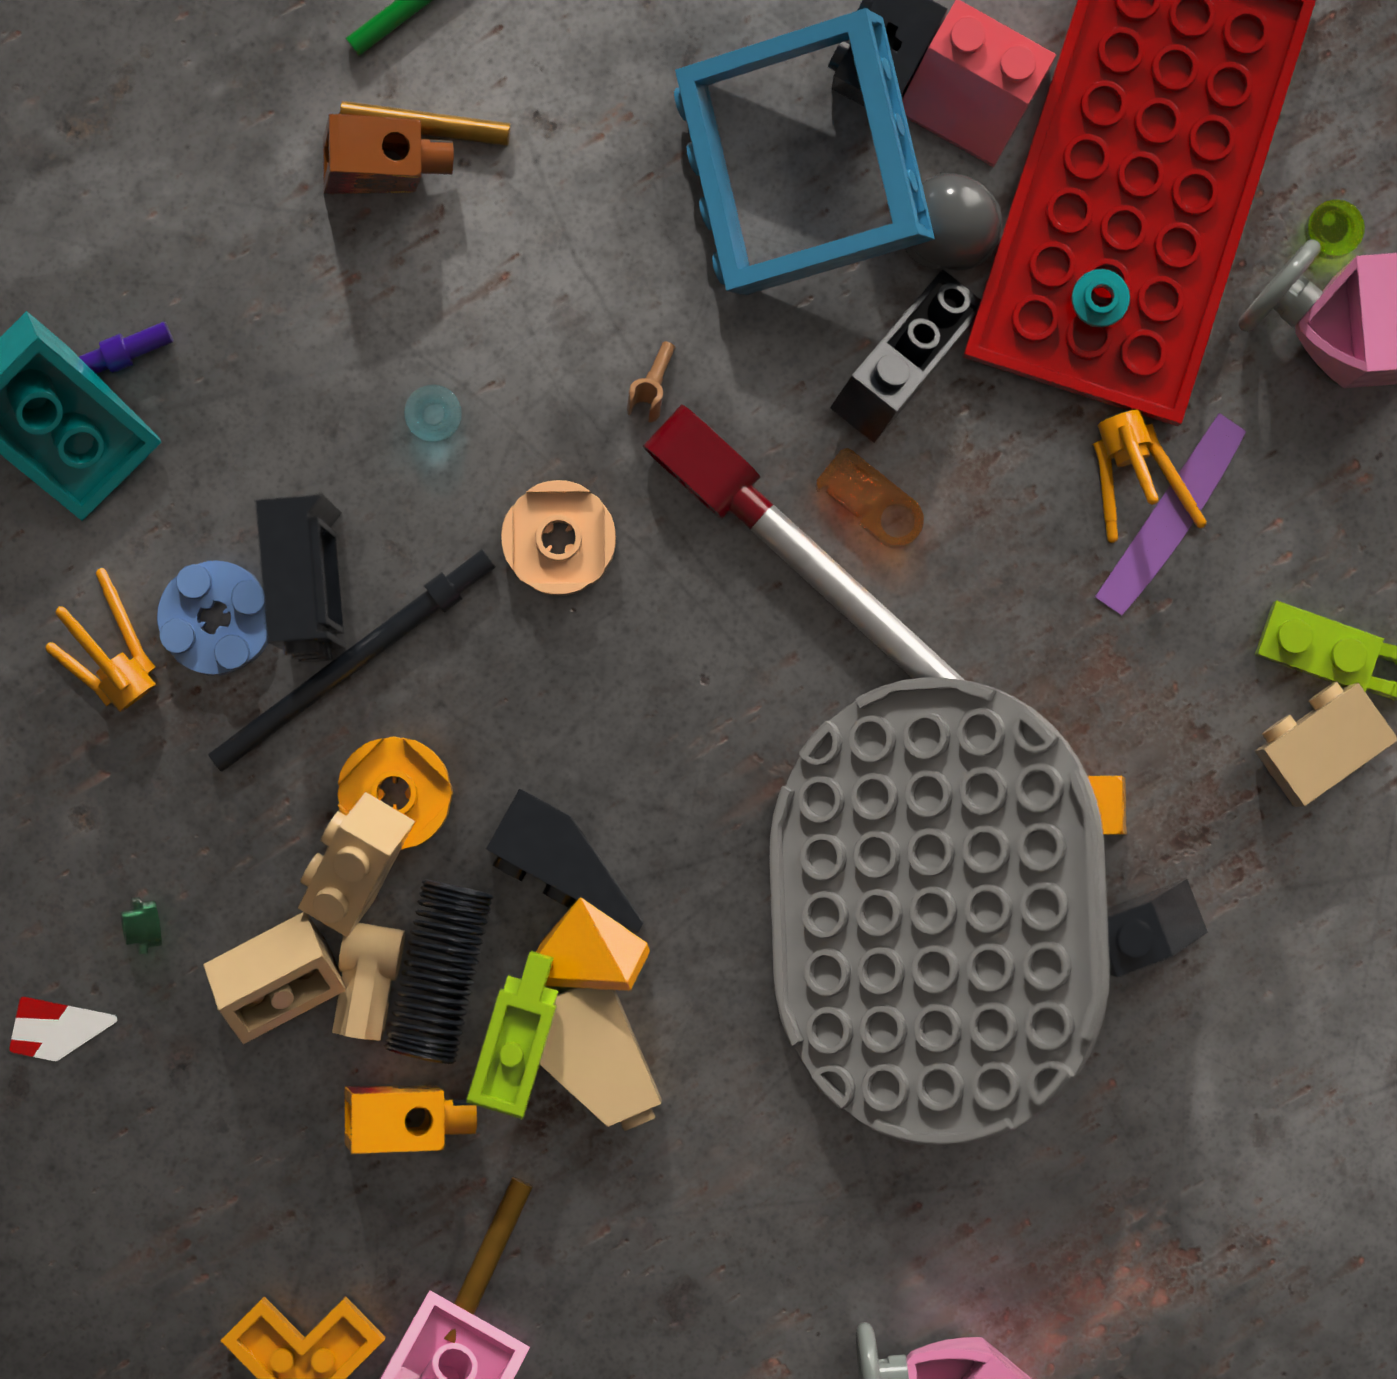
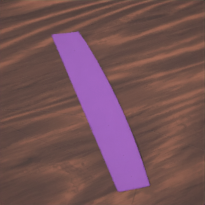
M1220 413L1178 473L1200 511L1220 481L1246 433L1244 429ZM1171 485L1095 596L1120 615L1124 614L1146 588L1193 524L1192 518L1186 512Z

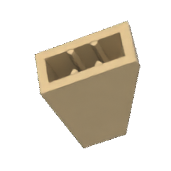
M573 988L557 995L555 1002L557 1008L540 1065L607 1127L620 1122L623 1130L626 1131L655 1118L652 1108L660 1105L662 1098L616 991Z

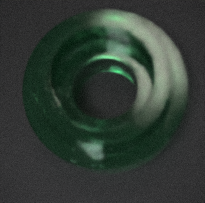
M140 897L130 898L131 910L121 911L125 945L136 944L139 955L148 954L149 947L162 945L157 905L155 900L141 902Z

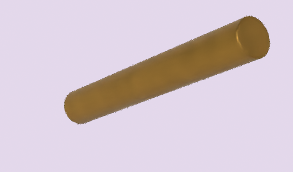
M342 101L340 114L417 119L421 121L422 135L508 146L510 139L511 123Z
M512 1177L454 1302L455 1305L473 1315L533 1188L529 1183ZM452 1329L444 1339L455 1343L456 1329Z

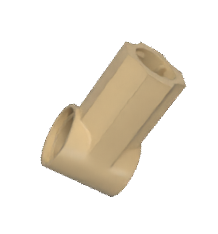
M358 923L348 938L343 935L338 970L342 972V981L346 991L338 995L332 1033L364 1040H382L388 1014L392 981L397 980L400 970L405 930Z

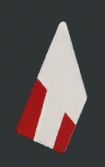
M23 996L19 1000L9 1050L16 1054L58 1061L116 1023L117 1016Z

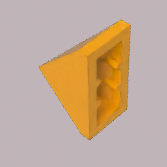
M580 897L546 934L536 952L554 957L546 986L631 991L650 950L647 942Z

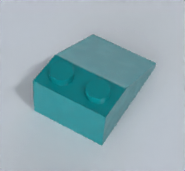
M26 311L0 337V455L83 521L162 442L63 341Z

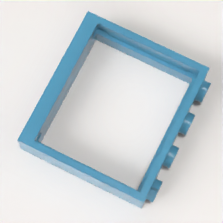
M864 8L675 70L679 85L674 90L675 104L680 116L688 124L692 142L687 144V156L692 170L696 175L700 176L704 197H701L699 202L700 212L706 227L713 232L717 252H714L712 256L713 268L719 282L725 285L726 291L748 295L935 240L883 17ZM850 40L893 223L750 266L708 85Z

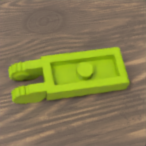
M1277 600L1272 603L1255 652L1257 657L1331 683L1337 681L1342 687L1359 683L1365 692L1368 691L1397 701V682L1372 676L1377 658L1395 663L1397 666V646L1383 643L1384 638L1289 604Z

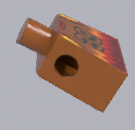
M329 114L323 136V194L415 192L421 179V174L452 175L454 161L453 140L421 139V121L417 119ZM384 152H395L402 160H391Z

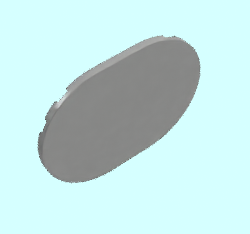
M944 677L902 680L862 694L855 699V702L845 707L832 719L825 721L799 751L800 757L788 778L786 786L781 787L772 819L769 856L775 995L780 1019L791 1047L796 1048L802 1062L812 1075V1082L838 1109L845 1110L860 1122L870 1126L871 1130L899 1141L929 1146L964 1145L992 1139L1013 1131L1049 1108L1067 1090L1080 1073L1094 1047L1106 1011L1109 990V945L1102 821L1094 791L1078 757L1063 736L1033 708L996 688L972 681Z

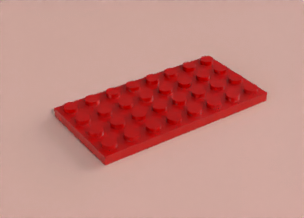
M1077 0L963 358L1128 411L1139 410L1144 416L1178 427L1182 424L1316 0ZM1096 269H1106L1118 274L1127 284L1130 294L1126 313L1118 322L1107 327H1093L1084 323L1078 318L1072 306L1071 297L1075 284L1084 274ZM1104 288L1092 290L1091 299L1095 305L1106 307L1111 304V295L1108 290Z

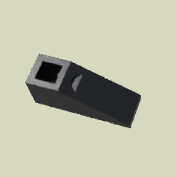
M942 269L852 374L830 409L875 443L972 324L981 299Z
M519 788L486 850L497 855L492 865L519 881H523L528 872L546 882L547 885L542 893L560 904L571 908L581 897L626 929L629 928L638 933L644 921L573 817Z

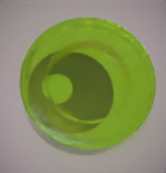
M1338 199L1329 200L1317 206L1307 218L1304 230L1306 241L1313 239L1320 243L1319 256L1327 259H1339L1350 254L1361 243L1365 232L1364 220L1360 211L1351 203Z

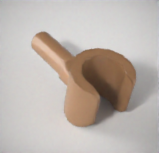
M664 341L646 378L638 379L630 385L627 404L628 415H631L635 404L648 402L651 404L648 422L652 423L659 418L663 398L661 383L676 348L672 343Z

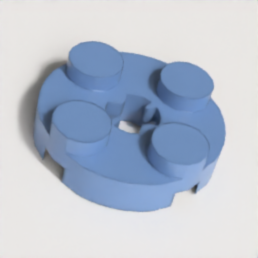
M206 561L197 565L185 566L169 582L162 593L157 611L160 640L166 650L183 666L206 675H226L243 668L249 662L252 663L266 649L268 642L263 587L254 575L240 566L225 561ZM215 602L224 603L227 608L223 613L231 614L229 626H219L215 634L207 633L203 629L207 623L200 621L203 609H212Z

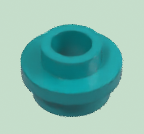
M1096 269L1087 272L1077 281L1072 291L1071 300L1074 312L1081 321L1093 327H1107L1118 322L1126 313L1130 294L1127 284L1118 274L1106 269ZM1096 288L1108 290L1111 295V304L1106 307L1095 305L1091 299L1092 290Z

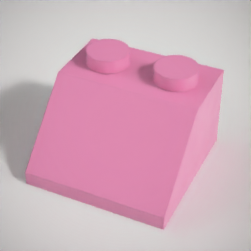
M429 1291L379 1379H514L530 1347L436 1293ZM452 1329L456 1330L455 1343L444 1339Z

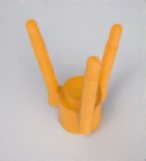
M1127 411L1112 416L1097 425L1102 440L1095 442L1093 447L1099 461L1104 521L1107 540L1110 543H1115L1118 540L1111 459L1115 458L1117 467L1133 465L1147 502L1155 505L1159 499L1144 460L1150 456L1149 451L1198 528L1206 526V519L1199 510L1197 503L1160 445L1153 424L1145 425L1141 411Z
M99 568L96 571V577L132 659L129 660L124 652L110 660L64 607H58L55 613L68 628L67 630L100 667L96 672L99 678L55 643H47L45 649L61 665L91 688L106 707L113 703L117 710L122 712L156 686V683L148 675L156 667L144 653L107 571Z

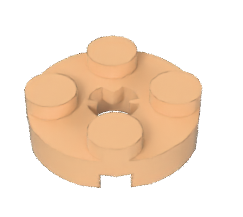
M554 480L537 484L526 491V494L518 498L505 516L501 541L505 559L521 582L543 594L566 596L579 593L601 580L615 553L616 531L612 516L599 497L580 484ZM554 523H565L568 525L566 528L567 533L572 529L574 530L576 536L575 543L566 545L565 553L563 554L551 553L552 545L547 548L543 545V534L552 533Z

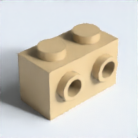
M1337 681L1309 700L1314 709L1296 722L1291 715H1288L1262 733L1267 743L1255 750V753L1294 807L1306 806L1397 741V736L1359 683L1342 689Z
M367 792L363 794L347 816L338 811L330 821L320 840L328 846L324 856L317 853L300 880V883L308 888L298 909L348 938L373 904L415 821Z
M305 912L203 964L218 1010L243 1044L346 991L328 943L310 916Z

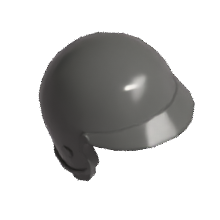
M940 172L939 175L926 179L922 182L935 240L905 248L906 252L918 264L933 269L966 270L981 265L990 257L999 242L1001 233V209L995 197L983 184L965 175Z

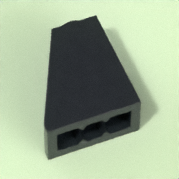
M1183 879L1107 908L1109 975L1118 978L1173 957L1208 933L1188 879Z

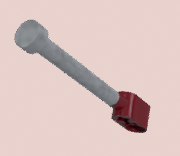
M681 404L643 445V448L658 464L718 518L723 519L729 511L732 512L912 679L944 677L964 680L753 486L761 478L757 471L686 406Z

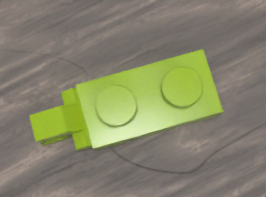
M531 951L528 955L522 979L511 976L507 977L504 989H500L466 1103L519 1119L524 1118L557 1008L555 1002L558 990L545 987L554 957Z

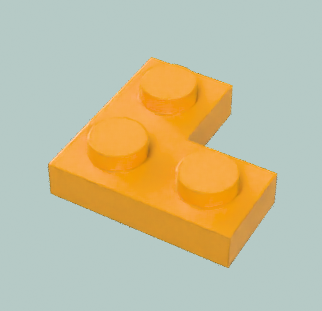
M264 1296L220 1341L257 1379H346L386 1337L346 1296L305 1337Z

